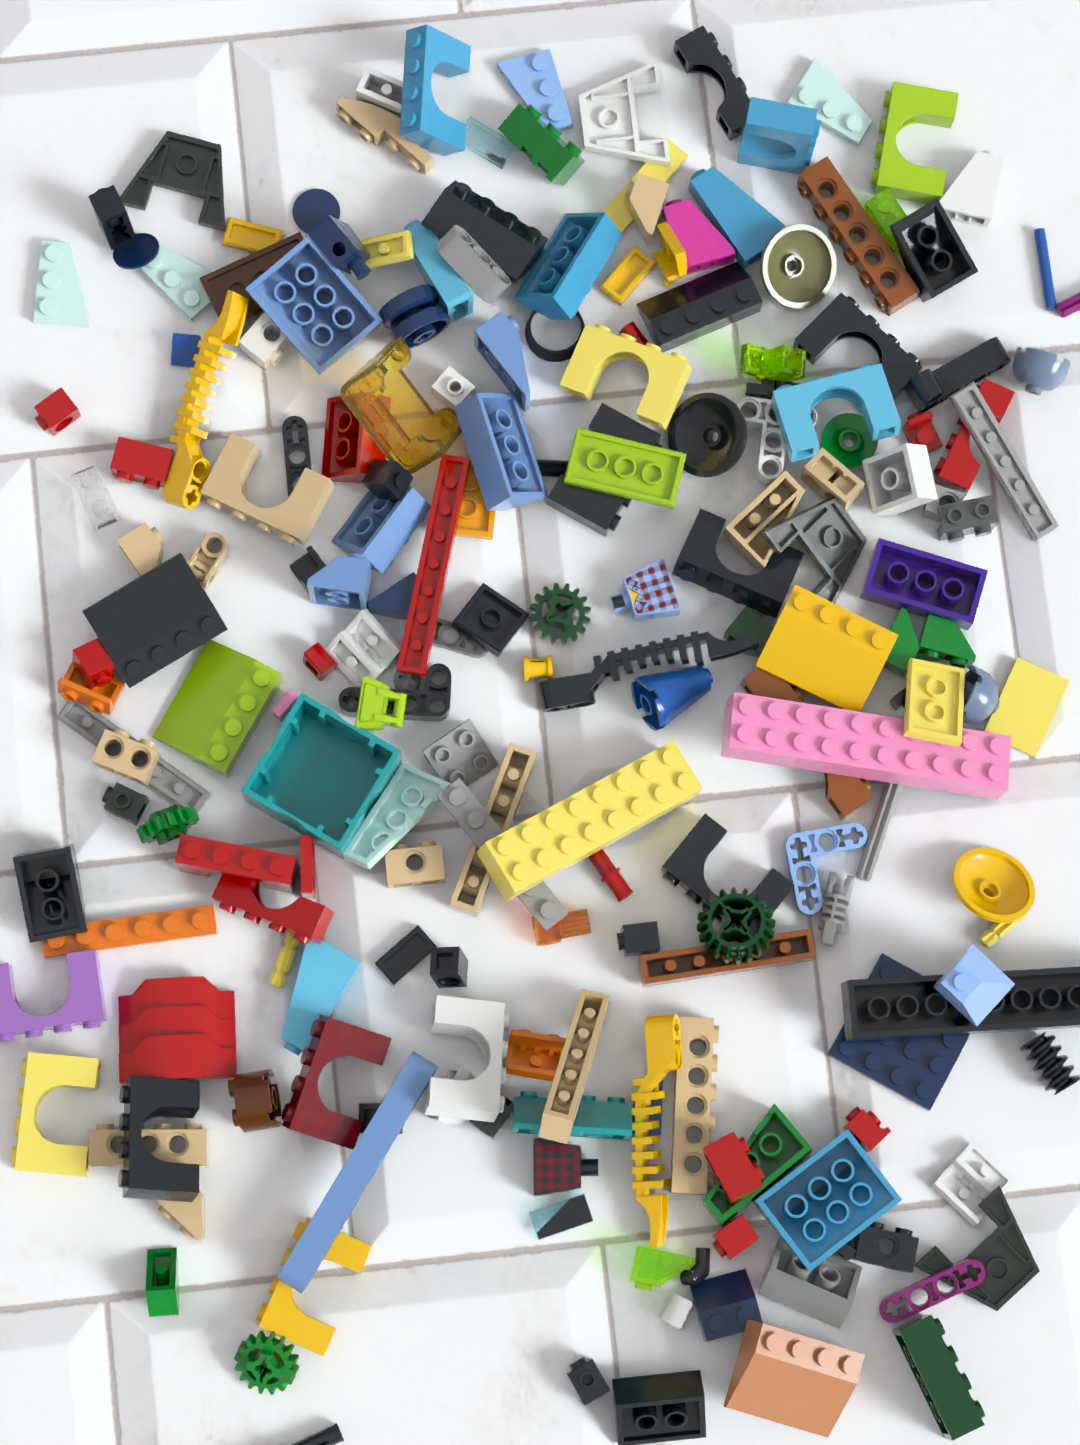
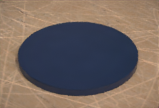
M310 189L300 194L295 200L292 210L293 219L303 232L309 233L327 215L339 220L340 206L337 199L330 192L323 189Z
M135 234L137 240L114 249V262L123 269L141 268L153 261L158 255L160 249L158 240L151 234Z

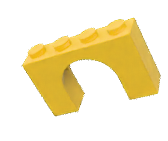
M307 1217L305 1223L299 1221L293 1237L297 1239L295 1245L309 1224L310 1218ZM339 1232L324 1259L333 1261L361 1274L372 1246ZM287 1248L281 1265L285 1264L292 1252L291 1249ZM275 1275L268 1291L273 1294L269 1304L263 1303L256 1317L257 1320L261 1321L258 1327L270 1333L273 1331L279 1337L285 1336L286 1340L324 1356L336 1328L303 1313L294 1301L292 1288L276 1279L277 1276Z

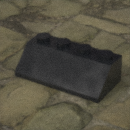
M456 180L444 189L421 223L422 226L441 238L454 225L462 227L506 273L514 284L532 269L548 241V238L543 236L537 228L527 226L518 220V217L513 213L505 212L497 207L491 199L478 195L472 191L470 186Z
M734 262L637 303L636 306L654 345L662 349L661 352L664 353L760 312L763 301L751 276L738 262Z

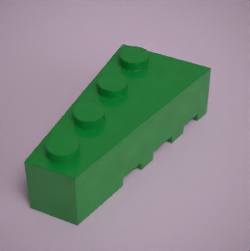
M775 1103L746 1142L750 1149L747 1156L751 1164L757 1162L765 1177L761 1179L762 1188L730 1204L717 1180L703 1199V1206L721 1227L737 1216L812 1152V1147Z

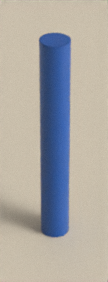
M1038 228L1034 230L1045 307L1047 311H1051L1057 308L1049 252L1045 228Z

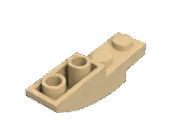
M339 98L336 101L338 118L346 125H353L358 130V135L366 143L371 141L378 147L386 140L385 144L394 153L399 151L413 170H420L425 175L433 167V159L417 143L400 136V117L366 102Z

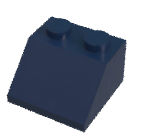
M746 1269L705 1279L698 1286L690 1287L704 1342L744 1332L748 1319L763 1323Z

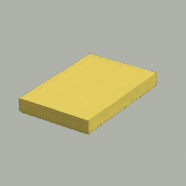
M1017 657L1000 693L998 709L994 714L990 715L984 732L1011 736V748L1035 758L1069 680Z
M915 658L909 659L907 664L904 737L955 747L961 745L965 668Z

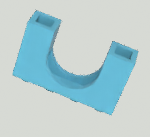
M881 363L876 365L864 364L858 369L849 372L837 371L829 377L821 379L816 377L810 378L802 384L794 386L789 384L783 385L772 392L771 404L790 462L818 456L819 441L810 414L816 405L827 399L841 398L855 404L863 414L871 441L899 435L901 420Z

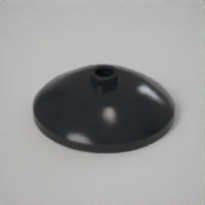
M700 393L685 400L674 412L668 428V446L670 450L687 454L683 470L687 473L706 478L719 476L729 471L739 461L744 452L747 442L746 421L739 407L729 398L715 393ZM717 432L718 438L716 441H713L712 435Z

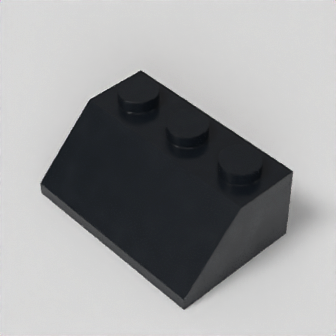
M700 1370L612 1379L618 1445H638L706 1437L705 1395Z

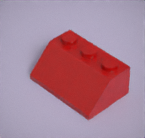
M367 390L327 398L321 475L330 478L334 482L362 483L374 459L386 460L390 398Z

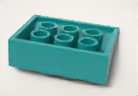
M520 1091V1096H514L512 1133L539 1135L543 1111L548 1098H537L538 1092ZM582 1095L570 1137L629 1140L632 1136L631 1104L625 1103V1098L607 1097V1102L596 1101V1096Z

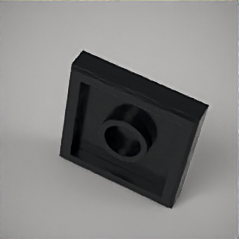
M483 583L454 619L451 626L496 657H499L530 614Z

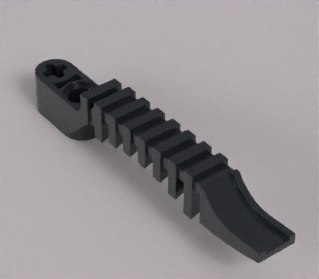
M698 631L690 632L691 636L687 637L684 634L676 635L677 639L670 640V637L663 638L662 643L651 641L649 646L644 647L642 644H638L632 650L626 647L621 648L619 653H615L614 650L608 651L604 661L600 655L593 656L595 668L590 673L550 679L538 683L542 712H556L595 704L594 693L603 680L611 676L613 682L620 681L619 666L624 667L626 674H633L632 661L637 660L640 669H646L647 657H651L654 666L661 665L660 654H665L668 665L674 664L673 651L679 650L682 664H690L687 648L693 647L695 663L697 666H704L701 645L707 644L709 658L713 662L759 647L757 635L734 641H724L715 638L708 631L700 634Z

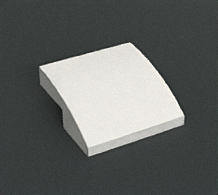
M367 609L361 610L345 630L340 631L325 650L338 663L337 667L356 687H361L364 676L377 679L400 655L401 644Z
M973 1140L941 1173L931 1187L972 1226H975L985 1216V1212L978 1204L998 1186H1000L1003 1194H1005L1016 1180Z

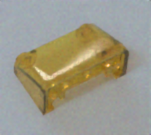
M399 336L389 342L351 376L341 387L340 393L345 404L386 458L391 461H398L410 474H413L445 455L462 431L455 410L442 408L434 413L403 372L402 368L410 362L412 355L408 345Z

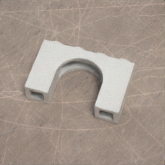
M436 995L431 1010L430 1033L456 1035L472 1040L482 1050L486 1067L480 1076L471 1080L431 1077L426 1087L425 1115L495 1122L498 1114L503 1113L505 1096L500 1095L501 1085L504 1086L506 1068H502V1058H506L508 1041L503 1040L504 1031L508 1030L509 1014L505 1013V1003Z

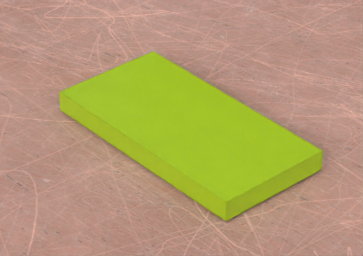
M577 428L563 483L674 509L687 454Z

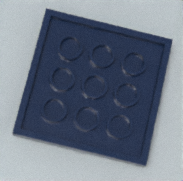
M882 953L868 979L923 975ZM843 1023L827 1055L923 1109L930 1111L970 1034L846 1042Z

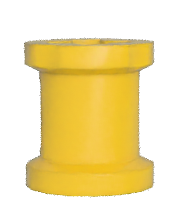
M547 655L546 658H528V656H523L524 681H529L530 678L553 679L552 655Z

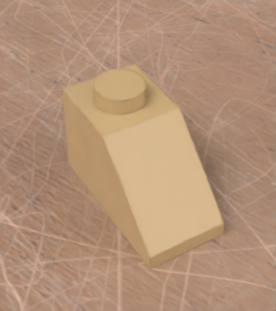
M638 173L635 182L629 181L625 197L629 198L627 208L644 240L651 243L669 183Z
M146 522L117 540L119 547L139 576L161 564L164 551L160 543L164 539L155 526L150 529Z

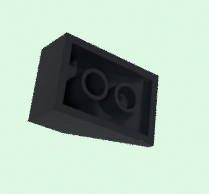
M938 198L890 225L905 269L919 288L920 292L918 295L922 302L936 297L978 272Z
M74 844L14 856L13 862L29 942L87 932L80 873Z

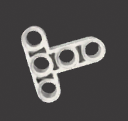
M745 397L741 399L737 406L740 410L750 408L755 412V416L752 418L744 416L747 429L761 431L756 478L762 485L769 486L782 474L786 447L778 422L773 421L769 417V413L774 412L771 404L772 400ZM813 409L810 416L815 427L818 416L816 410ZM769 438L776 439L780 446L778 448H770L767 446L766 440ZM766 465H771L776 469L777 473L769 476L763 472L762 468Z

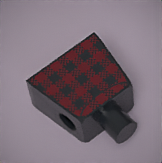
M541 1139L533 1140L534 1196L580 1189L581 1176H598V1159H581V1146Z

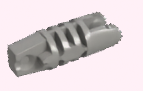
M829 871L823 907L818 923V929L823 930L821 944L824 946L833 947L836 933L843 934L855 876L847 875L844 882L843 895L833 894L837 877L835 872Z

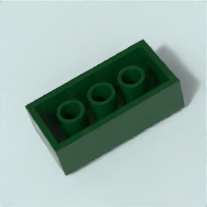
M921 1315L892 1329L943 1437L953 1441L984 1426L982 1418L985 1417L983 1408L978 1400L974 1401L968 1391L972 1389V1386L964 1372L960 1373L955 1363L959 1361L953 1347L951 1345L947 1346L943 1340L942 1335L945 1334V1330L938 1318L934 1319L932 1315Z

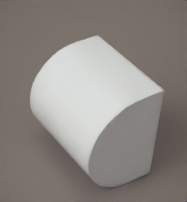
M673 1293L660 1320L679 1330L683 1329L694 1307L693 1302Z

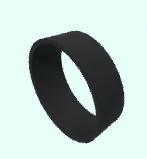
M534 310L525 327V338L531 351L539 358L550 362H561L570 359L585 327L579 311L575 314L581 322V332L577 341L567 349L553 351L539 345L532 335L531 321L537 313Z

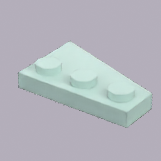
M816 57L787 103L818 109L816 119L821 120V126L856 146L860 144L873 121Z

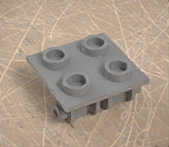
M470 718L422 750L424 757L432 765L439 778L451 784L460 778L466 786H469L499 765Z

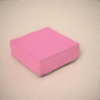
M291 689L290 691L288 690L272 708L273 716L282 722L298 699V695Z

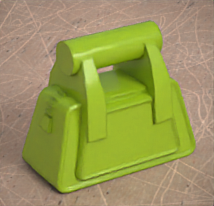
M364 676L361 684L355 727L368 732L381 731L385 726L402 728L407 694L392 692L388 685L369 676ZM388 702H394L392 717L386 715Z

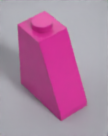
M672 200L663 207L661 214L663 222H668L686 251V275L734 262L736 253L732 245L690 200Z

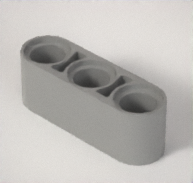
M454 225L436 243L435 247L438 253L486 303L492 304L511 285V281L506 273L462 227Z

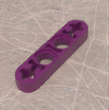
M967 1258L893 1292L881 1300L879 1306L880 1316L889 1323H896L982 1283L985 1278L984 1264L977 1258ZM972 1264L974 1268L979 1267L981 1269L977 1272L978 1278L973 1279L971 1276L963 1278L962 1281L965 1283L963 1286H959L958 1278L953 1273L957 1269L959 1270V1275L966 1273L967 1265ZM943 1276L952 1278L954 1281L953 1289L949 1292L940 1291L937 1287L939 1278ZM917 1288L925 1290L928 1295L926 1302L920 1305L913 1303L910 1298L911 1292ZM905 1294L907 1304L911 1310L906 1311L904 1305L897 1309V1316H893L892 1313L886 1314L884 1310L887 1309V1302L892 1301L894 1305L902 1302L900 1296Z

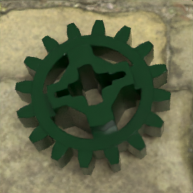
M554 583L552 591L545 586L542 590L544 596L540 594L535 595L534 599L538 604H531L530 610L536 613L530 615L529 621L537 622L533 627V631L541 630L543 632L540 639L544 640L549 636L551 637V644L554 645L557 639H561L562 645H566L568 637L575 642L578 639L576 632L580 634L585 633L586 629L582 624L590 623L591 619L585 616V614L590 613L591 607L583 606L587 597L579 598L577 596L579 588L571 592L569 591L568 583H566L563 589L559 588L558 583ZM558 596L566 597L570 601L561 600ZM546 602L549 611L542 617V606ZM556 609L559 612L567 611L564 619L561 616L553 617ZM578 610L579 618L574 626L571 617ZM550 627L560 628L562 632L552 630Z

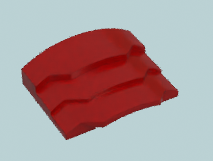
M204 976L145 979L132 995L118 996L119 1083L126 1084L130 1076L170 1079L207 1078L210 1080L230 1079L237 1075L235 991H219Z

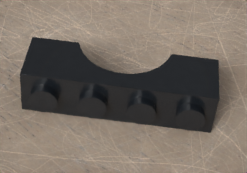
M701 26L677 39L674 43L673 52L687 74H706L715 79L722 88L724 100L717 110L716 120L729 141L742 135L750 98L746 94L747 89L743 80L740 77L736 78L732 72V64L725 54L722 55L717 48L718 42L712 32L708 33L705 27Z

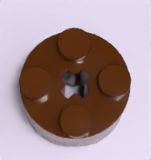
M272 1069L237 1074L233 1080H228L229 1095L231 1098L234 1097L236 1109H232L233 1123L235 1127L240 1126L244 1133L281 1126V1122L276 1120V1117L282 1116L279 1089L277 1083L271 1084L269 1078L275 1076Z

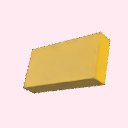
M229 217L222 245L255 253L281 241L283 230Z
M634 246L600 285L599 290L622 306L656 266V262Z

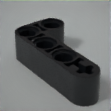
M993 337L934 371L926 369L909 380L905 391L917 411L924 413L946 401L950 395L969 383L975 382L976 384L1001 370L1012 360L998 337Z
M437 663L429 667L426 673L425 691L390 689L395 693L407 694V699H412L417 703L414 710L404 712L403 720L438 722L446 719L449 715L452 676L450 669L444 664ZM443 673L447 677L445 683L437 685L431 681L433 674ZM348 687L340 693L339 706L344 715L356 718L358 703L354 704V708H349L347 702L352 696L355 697L356 702H359L361 687ZM439 700L445 704V709L442 712L435 713L430 710V704L433 701ZM388 702L387 716L392 717L394 702Z

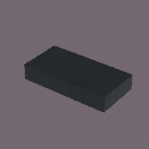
M417 925L377 960L375 965L395 985L431 953V948H437V946Z

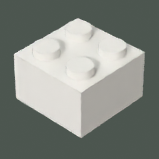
M905 443L862 460L873 514L895 516L938 499L926 445Z

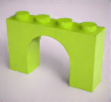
M893 82L891 91H885L883 107H887L886 117L881 116L879 133H883L882 142H877L874 158L879 159L878 168H873L870 184L875 185L874 195L926 204L937 198L940 201L943 196L947 170L918 166L907 161L897 148L896 135L904 127L911 124H927L951 129L955 119L959 93Z

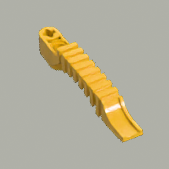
M231 290L227 291L219 318L213 326L204 331L203 340L198 342L199 353L195 354L193 358L195 366L194 368L191 367L188 373L191 375L190 381H186L184 386L187 388L186 394H182L180 399L183 401L181 408L178 407L176 412L179 415L178 420L174 421L172 425L176 430L177 436L171 434L169 438L170 442L177 444L178 449L163 489V498L168 504L190 510L198 505L202 496L200 491L210 473L209 461L204 458L199 445L201 438L207 439L209 433L197 428L199 423L208 425L210 419L202 416L201 413L202 410L211 412L213 406L205 402L207 396L215 398L217 393L209 389L210 384L220 385L222 378L213 375L214 371L218 370L227 373L229 367L218 361L219 356L231 360L236 358V353L225 349L222 345L225 343L238 346L248 308L249 299Z
M677 1014L651 1015L646 1017L647 1075L645 1077L633 1078V1086L641 1087L635 1093H631V1099L635 1101V1107L631 1108L632 1115H635V1122L632 1123V1130H635V1137H632V1145H635V1152H632V1160H635V1166L632 1167V1175L635 1174L632 1189H636L635 1200L645 1208L649 1216L650 1248H658L665 1245L669 1213L668 1194H650V1189L671 1186L670 1179L649 1180V1174L665 1172V1164L649 1165V1159L661 1157V1150H649V1144L660 1142L659 1135H649V1129L660 1128L659 1120L649 1121V1115L661 1113V1106H651V1100L665 1098V1091H659L658 1084L670 1070H680L682 1066L681 1027Z

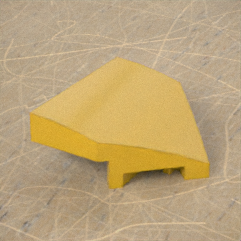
M667 221L656 225L662 250L652 253L654 260L661 270L660 274L664 287L681 279L687 273L686 251Z

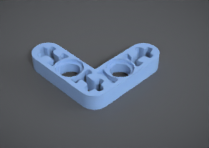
M849 823L795 833L787 839L785 854L790 879L795 885L793 888L795 904L801 914L813 916L820 911L823 905L814 858L861 848L867 840V831L861 824ZM851 829H854L855 833L861 834L857 844H853V840L848 839L842 841L844 847H839V836L836 831H841L840 837L849 835ZM829 834L834 840L833 847L830 849L821 848L818 844L819 836ZM795 839H798L800 844L805 843L806 847L801 850L802 859L808 857L809 861L793 864L792 860L798 859L797 851L790 848L795 843ZM800 867L808 868L812 873L811 880L800 882L796 878V870ZM814 885L815 890H809L810 898L817 901L813 905V910H809L808 906L802 905V902L806 899L805 890L799 892L798 888H807Z

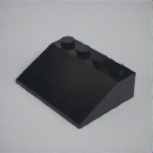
M181 552L82 610L129 688L228 630Z

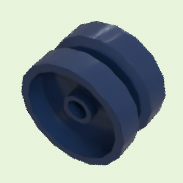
M425 284L411 288L388 301L380 309L379 316L383 320V325L385 328L393 329L390 333V338L397 350L402 351L417 347L439 335L451 323L445 308L436 306L439 302V297L432 285Z

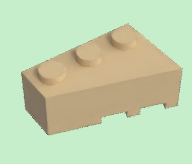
M785 470L725 527L722 533L724 538L758 572L764 570L773 553V550L759 532L791 517L805 490Z

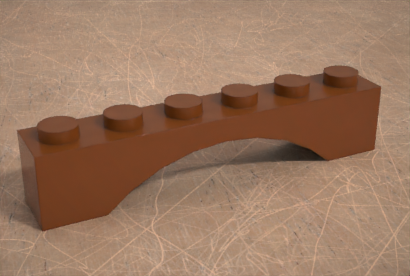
M759 668L743 678L741 686L747 694L801 703L804 700L803 695L796 686L791 687L787 682ZM824 773L825 798L841 820L848 817L873 797L870 793L872 788L866 779Z

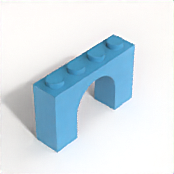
M427 24L406 30L400 136L446 156L465 151L466 124L447 116L439 109L432 94L431 77L433 70L448 78L468 73L470 71L471 46Z
M751 97L745 127L741 136L737 163L800 174L804 166L809 167L819 135L821 120L816 119L818 109Z

